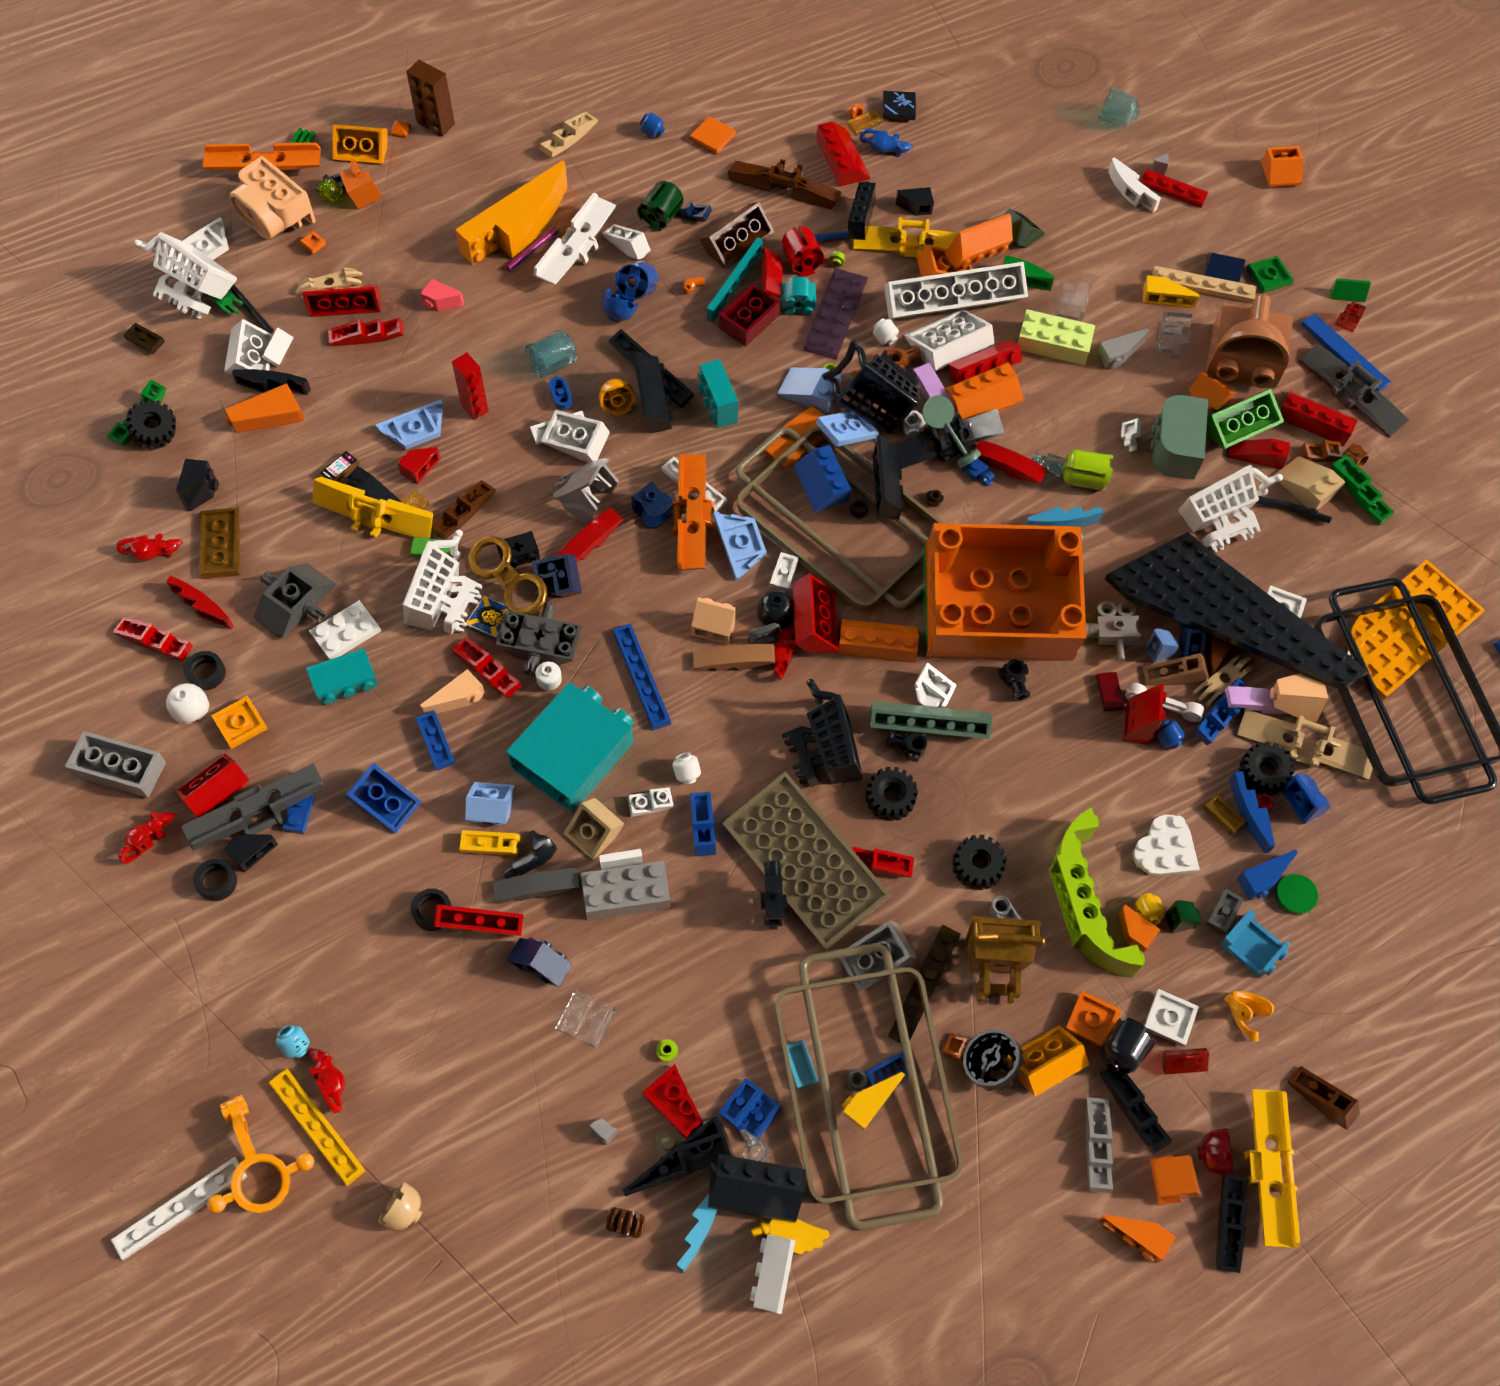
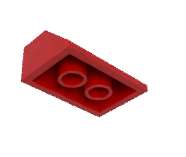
M225 753L178 788L175 793L198 818L211 812L212 808L218 803L222 804L228 800L229 795L235 790L239 791L245 787L249 778L237 763Z

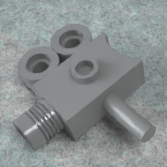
M1109 601L1101 602L1097 607V623H1086V639H1097L1098 646L1116 645L1117 661L1124 662V645H1139L1141 634L1136 629L1139 616H1135L1136 606L1130 601H1122L1117 607Z

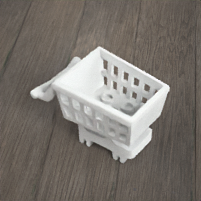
M160 232L148 243L140 240L134 241L135 247L156 253L153 266L166 273L159 278L153 296L163 300L166 294L169 295L168 302L173 303V305L177 306V310H182L185 314L189 308H192V315L201 319L204 313L208 314L211 309L209 305L201 301L202 294L205 293L222 300L237 280L236 276L194 246ZM172 277L179 280L174 284L173 288L167 284ZM189 286L196 289L192 296L186 293Z
M1248 465L1190 496L1179 508V513L1193 533L1209 526H1214L1216 531L1206 535L1202 542L1205 547H1210L1214 553H1217L1216 546L1221 551L1224 549L1223 541L1229 545L1230 538L1240 535L1244 541H1247L1246 534L1250 539L1254 537L1253 528H1255L1257 533L1261 531L1256 516L1250 508L1259 500L1258 496L1268 494L1267 488L1281 481L1283 476L1276 474L1267 477L1258 469L1253 468L1252 465ZM1253 476L1262 482L1259 486V491L1256 490ZM1234 517L1239 522L1231 524L1228 519Z
M461 530L455 531L452 540H436L426 543L403 602L404 624L432 631L441 613H445L447 616L444 620V632L451 635L454 631L464 632V629L459 626L466 627L467 623L461 617L467 618V613L464 611L469 603L478 605V601L474 598L481 599V595L475 588L482 589V585L466 576H459V562L457 561L462 557V553L458 551V544L463 535ZM439 548H450V554L453 558ZM453 593H458L456 598H450Z

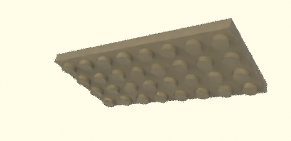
M786 771L723 822V825L763 874L765 862H781L783 894L787 895V903L826 950L891 897L890 893Z

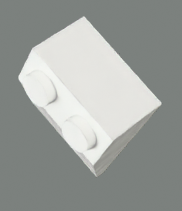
M555 410L541 442L579 460L592 462L598 459L610 432L602 421Z

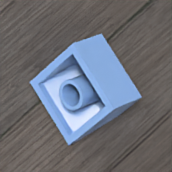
M474 782L466 796L465 820H471L473 823L491 822L494 825L506 824L511 813L515 786Z

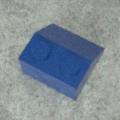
M1308 774L1294 775L1281 791L1303 824L1324 815L1331 808L1327 798L1321 794L1315 781Z

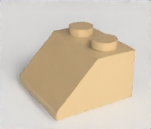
M593 798L581 803L563 834L593 860L617 837L624 823L601 802Z

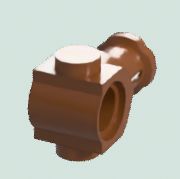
M917 345L912 346L911 349L906 351L899 348L889 349L886 353L887 355L891 354V360L904 370L909 365V362L919 361L922 358Z
M1353 443L1343 452L1342 457L1347 455L1356 465L1362 468L1366 464L1369 455L1360 445Z

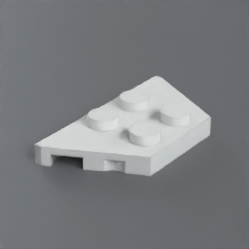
M221 217L183 240V242L194 246L212 260L229 250L224 223Z

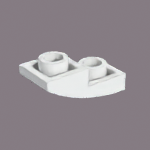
M670 787L650 789L649 793L633 794L627 798L631 817L660 812L674 806Z

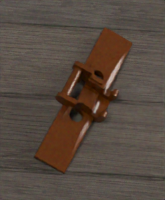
M781 159L780 163L778 162L777 165L771 166V168L735 161L728 171L729 180L766 191H770L771 184L776 183L793 188L791 197L793 199L831 210L842 194L840 190L801 177L803 165L798 164L792 173L784 171L786 164L784 159Z

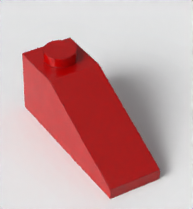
M1276 439L1243 440L1229 447L1227 458L1282 469L1289 456L1290 442Z

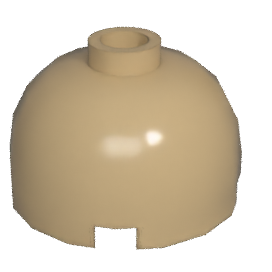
M403 1181L402 1185L397 1187L386 1204L387 1213L386 1215L381 1214L378 1224L393 1231L406 1229L411 1223L416 1224L422 1215V1211L419 1210L421 1198L417 1190Z

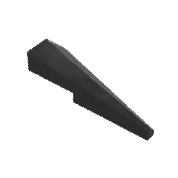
M718 1115L713 1116L708 1122L658 1160L652 1167L623 1188L625 1197L710 1167L718 1154L734 1156L728 1135Z

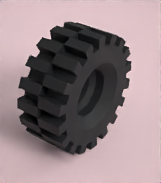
M148 399V403L141 400L140 405L135 403L133 409H129L126 427L129 437L132 436L134 443L138 441V446L142 447L144 444L146 449H150V446H154V449H159L160 444L164 447L166 446V441L168 443L172 441V437L174 438L176 418L173 415L172 409L168 410V405L164 403L162 406L160 405L161 401L156 400V403H152V399ZM155 419L159 422V426L156 428L146 427L144 420Z
M1262 742L1257 743L1256 746L1253 745L1243 756L1239 764L1241 765L1239 772L1243 771L1246 787L1250 785L1252 786L1251 790H1259L1258 794H1264L1265 792H1267V795H1272L1273 792L1275 794L1279 793L1292 779V775L1295 772V769L1292 768L1295 765L1294 761H1289L1292 757L1290 753L1286 755L1284 753L1286 749H1278L1279 745L1276 743L1273 746H1270V742H1265L1264 745ZM1259 764L1269 765L1273 770V774L1266 775L1262 773L1259 769Z
M886 767L885 771L881 768L877 774L874 773L871 779H869L865 794L866 803L868 802L869 810L873 809L875 816L878 813L881 815L880 819L882 820L885 817H889L888 821H893L894 817L897 820H901L902 816H908L909 811L911 812L914 808L918 795L916 781L912 782L913 777L911 774L908 777L906 776L907 771L904 769L901 773L898 771V767H895L894 770ZM888 788L895 789L899 793V798L896 801L887 800L884 797V791Z
M972 835L970 839L968 837L965 838L963 843H960L956 849L952 865H954L953 872H957L956 878L958 881L962 879L964 886L967 883L970 884V889L974 890L975 886L978 887V890H983L985 886L989 889L993 884L996 885L1004 873L1007 860L1006 856H1003L1005 851L1003 848L999 849L1000 843L998 841L995 844L992 842V837L986 840L984 839L985 835H980L979 838H976V835ZM973 856H984L988 862L987 866L983 869L975 867L972 864Z

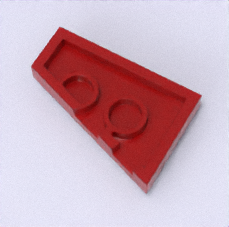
M675 1064L642 1092L643 1097L685 1139L699 1127L703 1126V1121Z

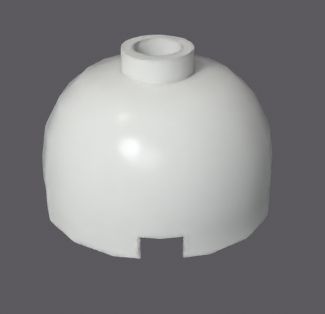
M184 683L177 685L169 692L166 699V707L176 722L192 724V721L197 719L199 721L206 715L209 701L200 687Z

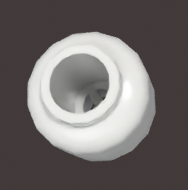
M883 318L873 326V335L881 345H892L897 341L898 338L896 336L899 330L890 319L885 320Z
M547 661L537 667L535 676L540 688L550 691L559 687L562 675L557 664Z
M682 753L676 756V760L672 763L676 779L685 784L696 782V778L701 774L697 757L691 755V753Z

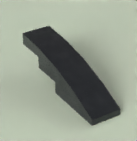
M258 369L232 371L237 384L262 393L286 383L290 390L306 395L311 390L306 378L288 373Z
M1109 1069L1101 1072L1100 1076L1110 1093L1152 1154L1171 1144L1172 1139L1158 1123L1157 1115L1145 1102V1095L1129 1075L1113 1072Z
M1235 1174L1223 1175L1216 1268L1236 1273L1241 1271L1247 1228L1244 1225L1247 1208L1245 1196L1248 1177Z

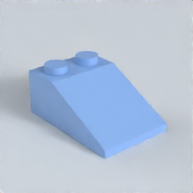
M791 367L777 396L806 407L813 405L820 412L827 414L835 396L832 383L829 380H824L822 375L830 370L826 368ZM842 374L834 376L835 378H837L839 385L841 382Z

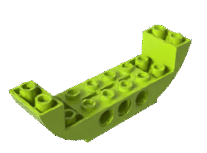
M1089 808L1071 823L1057 847L1053 863L1049 868L1050 876L1073 947H1078L1084 956L1098 967L1119 976L1132 978L1144 966V954L1142 951H1139L1138 945L1113 950V939L1111 936H1108L1106 930L1107 921L1100 911V899L1098 896H1095L1093 890L1094 881L1088 875V863L1081 853V843L1090 841L1099 826L1098 816L1094 814L1092 808Z

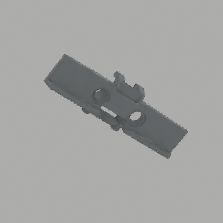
M1318 343L1299 360L1332 388L1331 393L1349 408L1354 406L1389 437L1409 421L1401 411L1376 390L1383 380L1380 378L1376 379L1360 365L1361 362L1359 360L1349 367ZM1354 370L1372 385L1370 387L1368 385L1360 386L1353 379ZM1339 373L1345 375L1340 381L1335 377ZM1370 396L1373 401L1367 404L1363 402L1362 398Z
M313 763L264 787L258 785L233 797L234 801L181 827L192 851L243 829L246 834H257L277 823L280 825L284 824L279 813L280 811L325 788V785ZM278 794L280 796L278 801L274 803L269 802L271 795ZM263 811H266L268 814H275V816L250 828L248 827L253 822L251 818ZM233 813L241 814L240 819L234 822L230 821V816Z

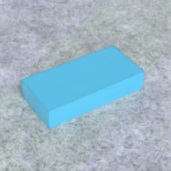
M804 1040L788 1044L787 1049L792 1076L797 1090L818 1083V1078Z

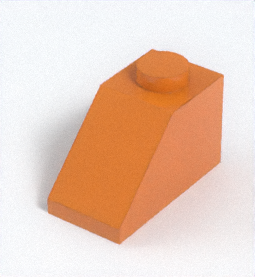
M1125 904L1118 913L1124 942L1128 944V947L1138 945L1139 951L1144 953L1161 929Z

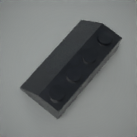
M634 352L633 356L643 417L651 433L672 429L671 422L674 421L672 410L669 411L668 407L671 405L669 394L666 395L668 383L666 378H663V374L666 373L664 363H660L658 356Z
M876 436L872 459L877 520L900 519L901 512H904L905 507L904 501H901L903 485H900L899 481L902 479V470L898 469L900 453H897L896 445L882 436Z
M718 1154L711 1163L708 1208L795 1223L805 1193L806 1169Z

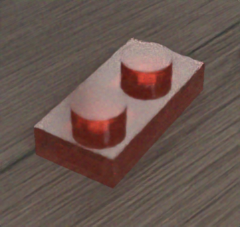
M1207 1048L1163 1052V1071L1165 1075L1208 1071L1209 1051Z

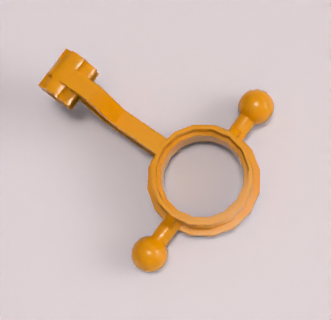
M241 1094L220 1104L226 1122L232 1121L245 1160L238 1165L233 1173L231 1181L232 1192L223 1196L216 1194L209 1198L207 1207L212 1213H220L224 1210L226 1204L235 1200L239 1206L249 1212L262 1213L272 1210L282 1203L288 1194L291 1182L290 1174L298 1170L309 1171L314 1165V1158L309 1153L300 1154L296 1162L287 1166L274 1155L257 1154L249 1136L247 1122L244 1117L245 1114L249 1113L248 1105ZM258 1162H269L276 1166L282 1178L281 1189L277 1196L264 1204L253 1203L248 1200L243 1194L241 1186L242 1177L246 1170Z

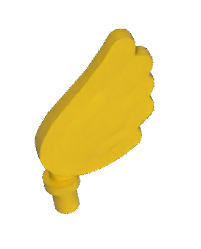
M775 1219L768 1223L763 1221L759 1226L750 1230L753 1238L769 1234L796 1240L793 1252L798 1255L803 1254L805 1251L811 1252L814 1248H821L823 1240L828 1239L830 1236L828 1230L810 1225L799 1219L795 1223Z

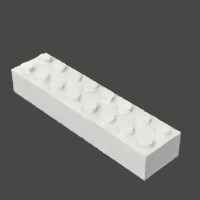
M1024 262L891 281L884 284L890 320L1010 302L1028 297Z

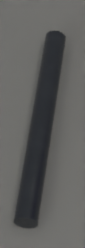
M232 285L230 291L237 299L244 303L243 306L265 331L273 333L274 329L241 291L235 285Z

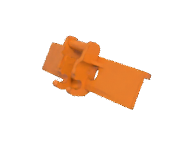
M316 142L273 143V152H254L249 144H205L202 168L208 170L241 171L261 156L279 170L315 168L320 165L321 148Z
M682 453L679 454V500L673 501L674 527L672 528V534L678 535V570L705 569L706 526L710 530L714 529V521L711 519L714 503L712 500L706 499V454L683 455ZM690 493H697L698 497L691 500L688 498ZM682 508H687L686 523L682 522Z

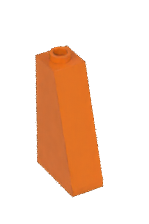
M287 383L225 409L228 415L225 419L229 427H234L236 433L305 421L302 411Z

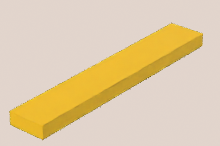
M287 1068L268 1082L346 1186H349L366 1172Z

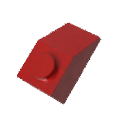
M437 447L409 450L397 463L400 474L418 484L441 459L439 449Z

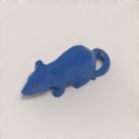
M867 128L863 129L859 136L862 143H869L871 148L879 153L891 151L896 152V156L899 157L902 153H906L913 148L912 144L899 141L900 135L897 133L891 137L888 135V131H877V129ZM867 133H873V136H870L868 138H866L864 135Z

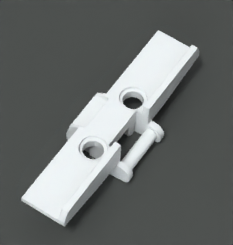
M593 193L571 220V227L566 229L562 239L557 238L534 267V276L556 285L579 258L586 265L589 260L587 252L591 247L593 252H596L598 249V243L594 236L606 222L616 205ZM583 228H586V229L589 230L588 232H585V233L581 232V230H582Z

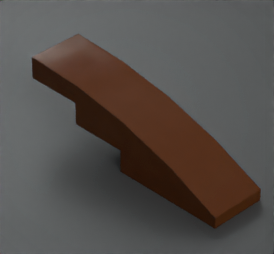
M483 480L479 481L457 496L456 503L444 510L443 517L432 524L431 532L442 540L447 539L485 505L496 492V489Z

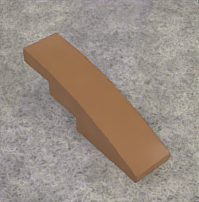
M731 645L693 651L694 669L697 672L712 668L721 671L735 667L738 670L773 664L775 663L774 645Z

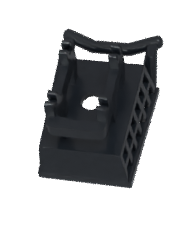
M851 340L846 356L836 368L823 373L822 378L832 383L836 403L891 434L920 402V389L917 387L919 381L916 379L917 374L915 372L911 374V369L905 371L891 360L892 355H887L886 350L880 356L876 354L868 363L864 349L857 344L856 340ZM857 351L862 369L841 392L839 382L834 376L839 375L852 360L854 352ZM851 388L856 390L854 394L849 391ZM858 393L863 395L862 399L857 396ZM847 395L850 397V400L846 401L843 397ZM866 398H868L869 400H871L870 403H867V402L865 401ZM853 400L858 402L857 407L851 404ZM862 405L867 408L866 411L860 409ZM870 410L875 413L874 416L869 414ZM878 416L882 417V418H883L882 421H880L879 419H877V417H878Z
M808 679L807 685L812 696L815 697V703L818 706L807 713L811 727L801 726L782 734L783 738L789 737L788 740L784 741V744L788 747L794 746L788 749L790 753L797 752L800 762L793 766L794 770L800 769V771L795 772V776L798 778L804 776V779L799 780L800 784L809 783L810 787L817 786L819 781L815 769L818 766L824 765L832 784L862 780L863 774L850 718L841 695L820 691L815 681ZM810 742L817 743L818 749L808 751L807 744Z

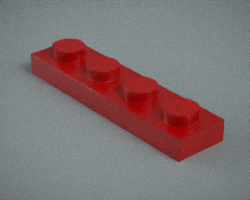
M1146 169L1140 181L1149 189L1202 208L1208 195L1207 191Z

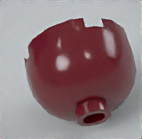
M1228 1128L1209 1131L1202 1138V1146H1197L1199 1160H1204L1206 1168L1213 1173L1233 1174V1160Z

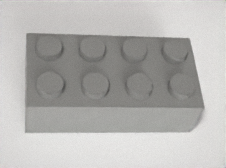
M83 731L65 768L74 777L149 798L166 761L159 752Z
M665 861L581 873L587 920L671 908Z

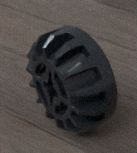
M993 1029L979 1033L969 1042L963 1055V1066L967 1076L978 1087H982L986 1091H991L992 1089L1002 1091L1003 1086L1006 1084L1009 1086L1014 1084L1012 1080L1015 1076H1021L1020 1067L1024 1065L1025 1060L1022 1057V1048L1010 1034L1002 1030ZM1008 1055H1010L1012 1059L1011 1069L1007 1068L1008 1062L1006 1059ZM1005 1071L1009 1072L1005 1077L996 1079L997 1075H1001Z

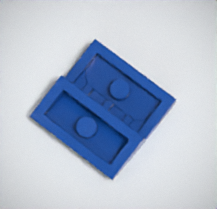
M745 1078L718 1114L744 1136L756 1143L782 1110V1106L764 1094L761 1088Z

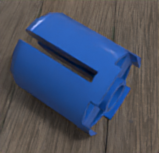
M638 261L623 266L618 270L615 277V286L617 285L622 297L627 300H637L652 294L656 290L657 285L654 283L658 282L659 277L653 265L644 261Z

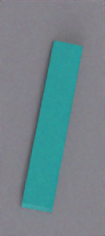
M756 238L707 307V320L714 321L762 253V239Z

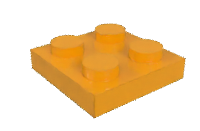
M248 696L211 715L231 749L268 729Z

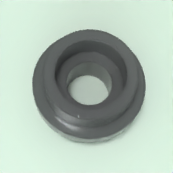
M853 1069L846 1076V1085L852 1091H862L867 1085V1075L860 1069ZM858 1077L861 1082L860 1084H854L852 1079Z

